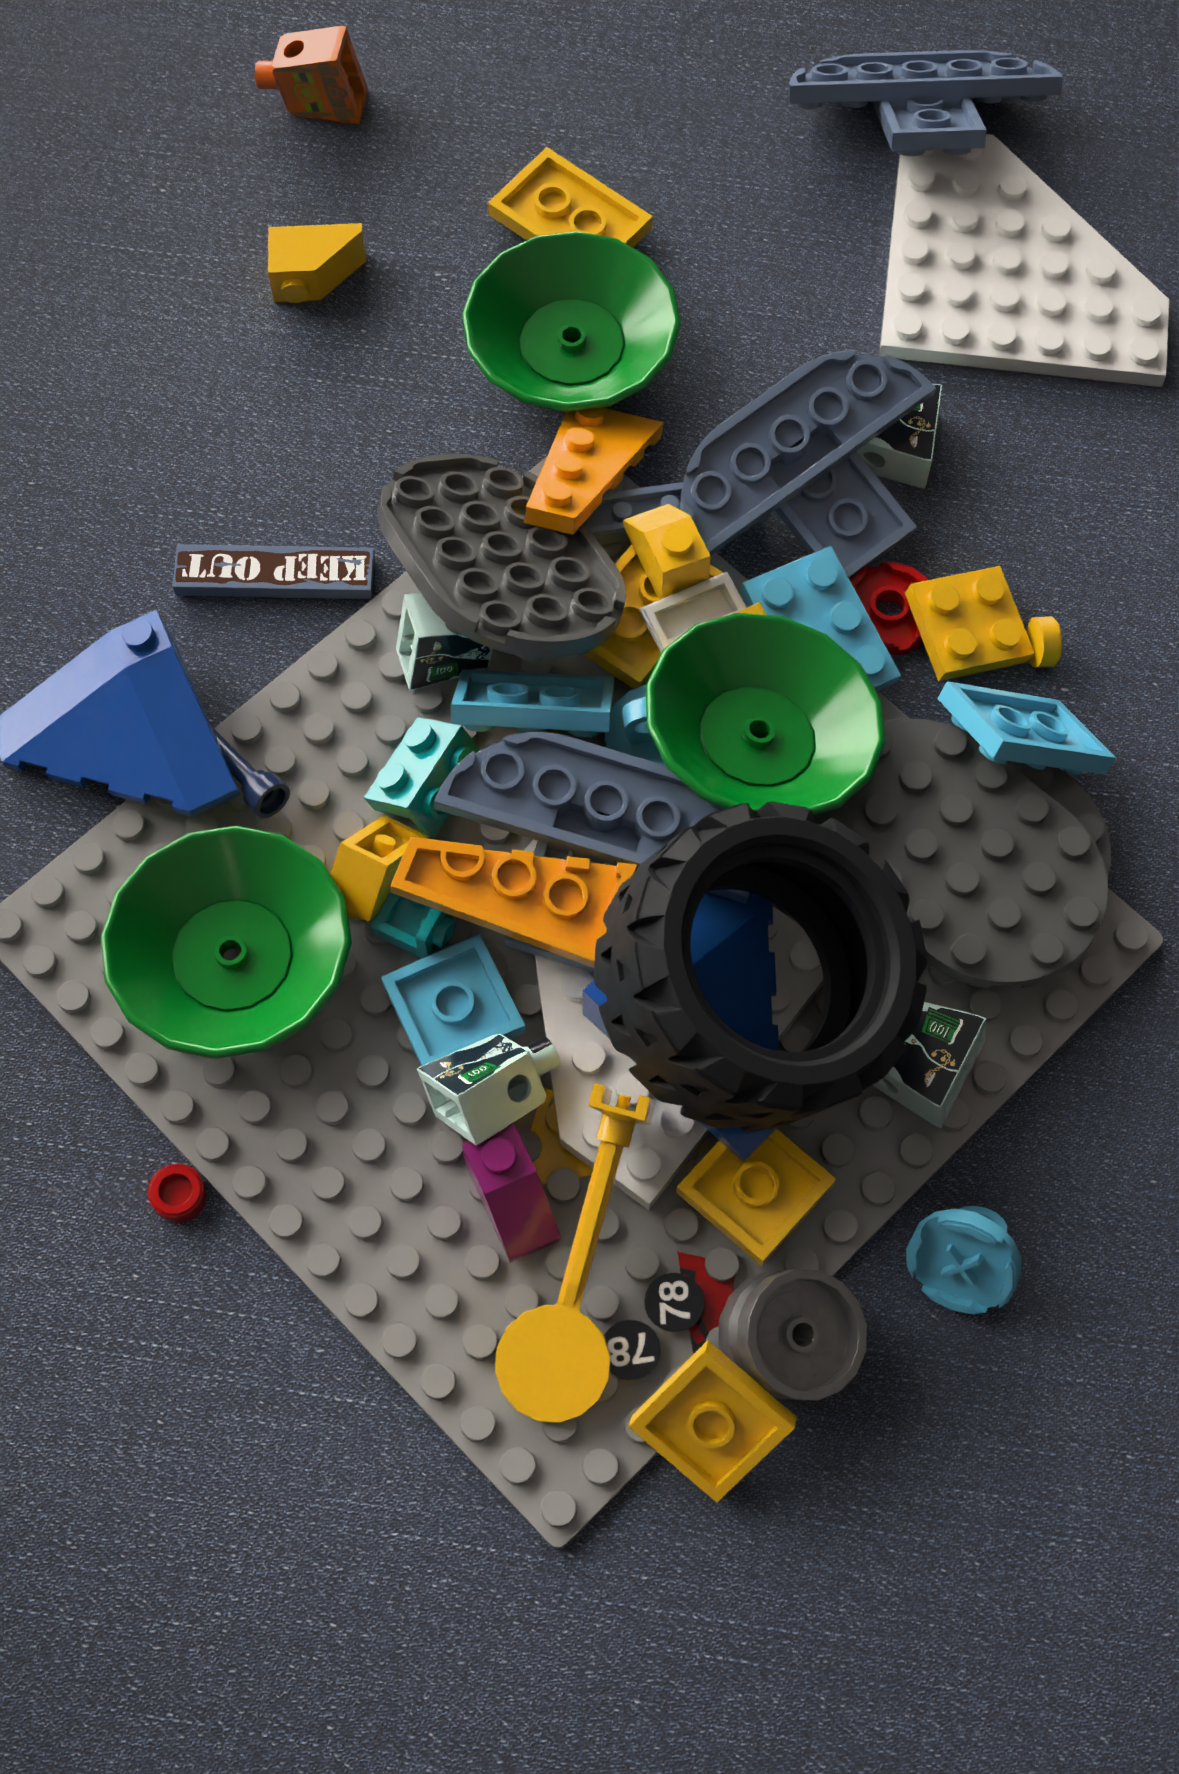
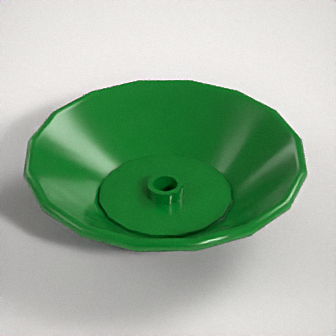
M580 231L534 236L499 253L473 281L462 314L467 351L490 383L524 404L563 412L609 407L645 389L672 359L681 327L675 290L651 258L619 239Z
M734 613L695 624L662 650L646 684L647 729L666 767L702 800L724 809L748 803L752 810H758L767 802L806 807L812 810L813 816L838 809L871 780L885 745L882 701L862 665L827 634L783 616ZM752 733L759 734L763 738H757L753 736Z
M237 825L187 833L146 856L115 892L100 937L105 984L127 1021L168 1050L211 1059L263 1052L308 1027L338 990L352 944L346 898L323 862L282 834ZM236 948L241 950L240 955L234 960L223 958L224 953L229 949Z

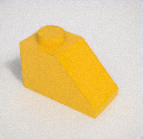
M362 223L268 227V275L274 302L300 303L303 301L322 300L366 262Z
M667 504L623 520V527L659 600L709 579L711 555L689 514Z
M383 815L341 842L330 875L346 898L348 917L368 922L375 918L390 893L391 882L410 837L429 839L430 836Z

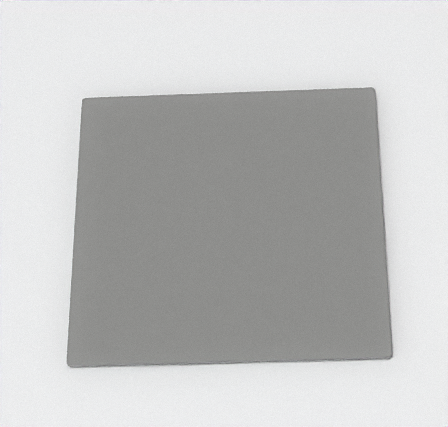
M547 456L529 472L539 477ZM623 473L621 483L614 490L608 489L605 493L640 487ZM631 541L601 546L615 564L632 543ZM714 553L711 556L710 564L724 573L728 572L744 602L739 589L742 583L748 581V579L721 556ZM406 571L214 728L257 771L273 772L289 787V799L277 814L268 818L258 817L245 804L241 790L242 785L235 778L234 780L241 795L194 817L174 812L172 808L173 802L150 796L147 804L126 800L0 903V961L543 1539L553 1548L560 1549L565 1547L658 1454L655 1449L628 1426L632 1415L693 1355L690 1330L668 1332L660 1329L651 1322L644 1305L646 1291L656 1278L668 1273L681 1274L677 1251L706 1258V1273L717 1282H726L735 1277L732 1293L746 1279L767 1271L819 1270L833 1277L1159 949L1163 943V937L1155 927L1108 888L1105 916L1088 950L1072 967L1047 982L1027 988H1022V985H991L989 989L955 980L927 963L925 970L918 980V983L927 985L924 1002L986 1018L985 1043L942 1128L929 1123L873 1085L861 1091L862 1094L855 1098L777 1128L836 1178V1182L762 1267L676 1193L680 1182L719 1141L711 1132L704 1138L650 1210L613 1184L580 1310L591 1318L603 1334L620 1321L637 1320L645 1323L652 1328L659 1339L661 1348L660 1358L650 1374L637 1380H624L610 1372L609 1380L600 1399L581 1416L560 1423L536 1421L517 1411L502 1394L495 1373L496 1348L507 1326L523 1312L546 1304L555 1305L557 1303L591 1176L579 1178L573 1170L568 1168L556 1169L549 1175L547 1184L542 1185L562 1240L510 1263L465 1165L461 1144L469 1140L435 1116L417 1068L421 1067L382 985V976L422 958L373 936L370 926L375 918L368 922L348 917L352 944L340 986L311 1024L266 1051L221 1059H211L168 1050L127 1021L105 984L100 937L115 892L146 856L187 833L237 825L282 834L319 858L329 873H331L340 843L383 815L421 832L410 818L375 811L364 799V796L376 780L378 773L385 767L417 717L451 723V703L459 678L415 690H409L396 651L404 595L421 592ZM493 649L489 667L485 669L490 671L614 677L612 708L625 694L633 690L632 687L583 655L544 658L538 662H529L517 655ZM877 691L882 701L884 722L910 719ZM462 725L480 750L503 741L504 736L521 733L516 730V727L495 726L490 731L477 732L468 730ZM556 730L561 735L607 748L604 741L605 732H599L598 735L593 737H578L571 735L568 730ZM752 733V735L757 738H763L759 734ZM449 814L436 836H430L429 838L482 845L484 850L512 853V849L524 851L533 840ZM772 902L773 907L797 922L787 911ZM454 916L453 918L457 920L451 939L444 948L437 946L434 953L480 934L525 1024L526 1033L511 1039V1041L525 1047L542 1037H546L535 955L505 946L506 935ZM236 948L229 949L224 953L223 958L234 960L240 955L241 950ZM824 984L779 1041V1051L801 1052L809 1043L821 1018L824 1003ZM550 1071L539 1076L543 1088L553 1090ZM554 1097L551 1099L549 1106L555 1102ZM537 1108L514 1122L532 1162L540 1156L542 1150L539 1136L530 1131ZM718 1326L709 1332L706 1341L709 1340L720 1350L718 1345Z

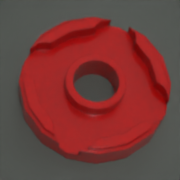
M881 562L878 567L868 569V566H866L849 579L890 656L904 655L920 648L924 644L905 592L910 584L929 580L926 576L911 566L897 562ZM890 600L897 603L901 607L902 612L894 616L882 614L876 605L881 601Z

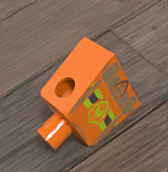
M346 26L284 34L279 39L273 61H258L255 66L257 87L259 89H279L287 111L293 116L351 124L360 123L368 94V87Z

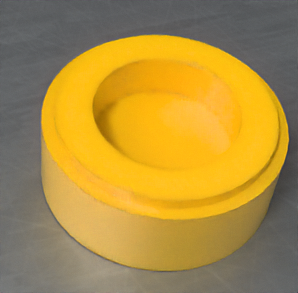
M1052 616L1033 617L1030 619L1026 630L1035 652L1029 662L1034 668L1054 667L1060 660L1062 653L1060 626Z

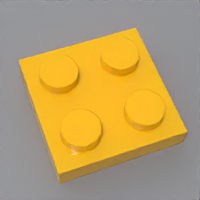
M1001 566L912 583L905 592L938 682L1027 663L1035 654Z
M776 1129L744 1163L719 1140L680 1182L676 1193L762 1267L835 1185L836 1178Z
M707 1340L632 1415L628 1427L717 1503L795 1428L797 1416Z

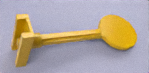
M598 1083L593 1085L588 1106L603 1113L596 1139L601 1140L557 1303L555 1305L546 1304L523 1312L507 1326L496 1348L495 1373L502 1394L517 1411L536 1421L560 1423L581 1416L600 1399L609 1380L611 1355L604 1334L589 1316L581 1312L580 1307L623 1147L629 1148L635 1124H651L656 1103L649 1097L639 1095L636 1110L633 1112L628 1110L631 1097L619 1094L616 1107L609 1104L613 1091L607 1086Z

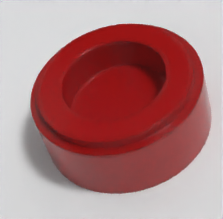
M167 1165L157 1171L149 1183L148 1198L155 1212L166 1221L174 1223L188 1221L199 1214L206 1202V1186L199 1173L188 1165Z

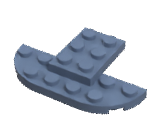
M953 50L852 54L819 60V65L814 66L812 72L806 74L805 68L797 70L791 76L789 82V104H796L798 108L817 109L822 107L823 103L841 102L842 106L859 108L866 106L868 101H873L891 151H897L898 154L909 157L923 155L925 150H943L945 153L952 155H964L970 153L971 149L985 148L986 128L971 98H975V100L982 103H997L1002 101V97L1020 96L1025 101L1040 102L1046 100L1047 95H1061L1063 76L1055 68L1043 62L1033 60V68L1027 67L1028 63L1025 60L1012 58V54L993 51Z
M846 350L813 359L723 421L702 440L689 461L681 490L680 509L691 516L711 556L768 514L775 511L809 555L831 546L850 579L868 565L870 566L914 534L917 528L915 523L858 454L857 450L932 397L936 387L918 370L889 355L881 358L856 354L855 350Z
M525 732L504 736L501 742L490 745L477 753L471 752L449 773L434 800V809L537 840L534 856L567 860V856L590 859V863L617 866V862L637 865L636 869L689 826H694L710 813L724 809L702 800L665 765L573 737L548 732ZM734 889L708 891V893L746 904L750 893ZM506 936L505 946L594 973V968Z

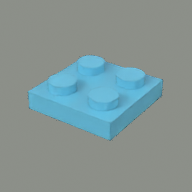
M480 934L381 977L382 985L420 1066L492 1035L501 1034L511 1040L526 1033L525 1024Z

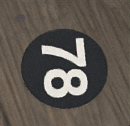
M668 1273L656 1278L649 1285L645 1294L644 1305L646 1313L654 1325L668 1332H681L694 1326L700 1319L704 1309V1296L699 1285L692 1278L680 1273Z
M637 1320L620 1321L611 1326L604 1334L611 1355L610 1372L616 1377L624 1380H637L650 1374L658 1364L661 1353L660 1342L656 1333L645 1323Z

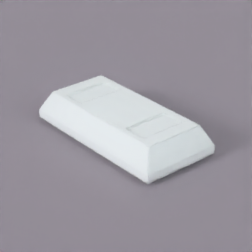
M725 572L639 609V612L657 647L662 652L663 649L695 624L737 613L745 609L746 606L728 572Z

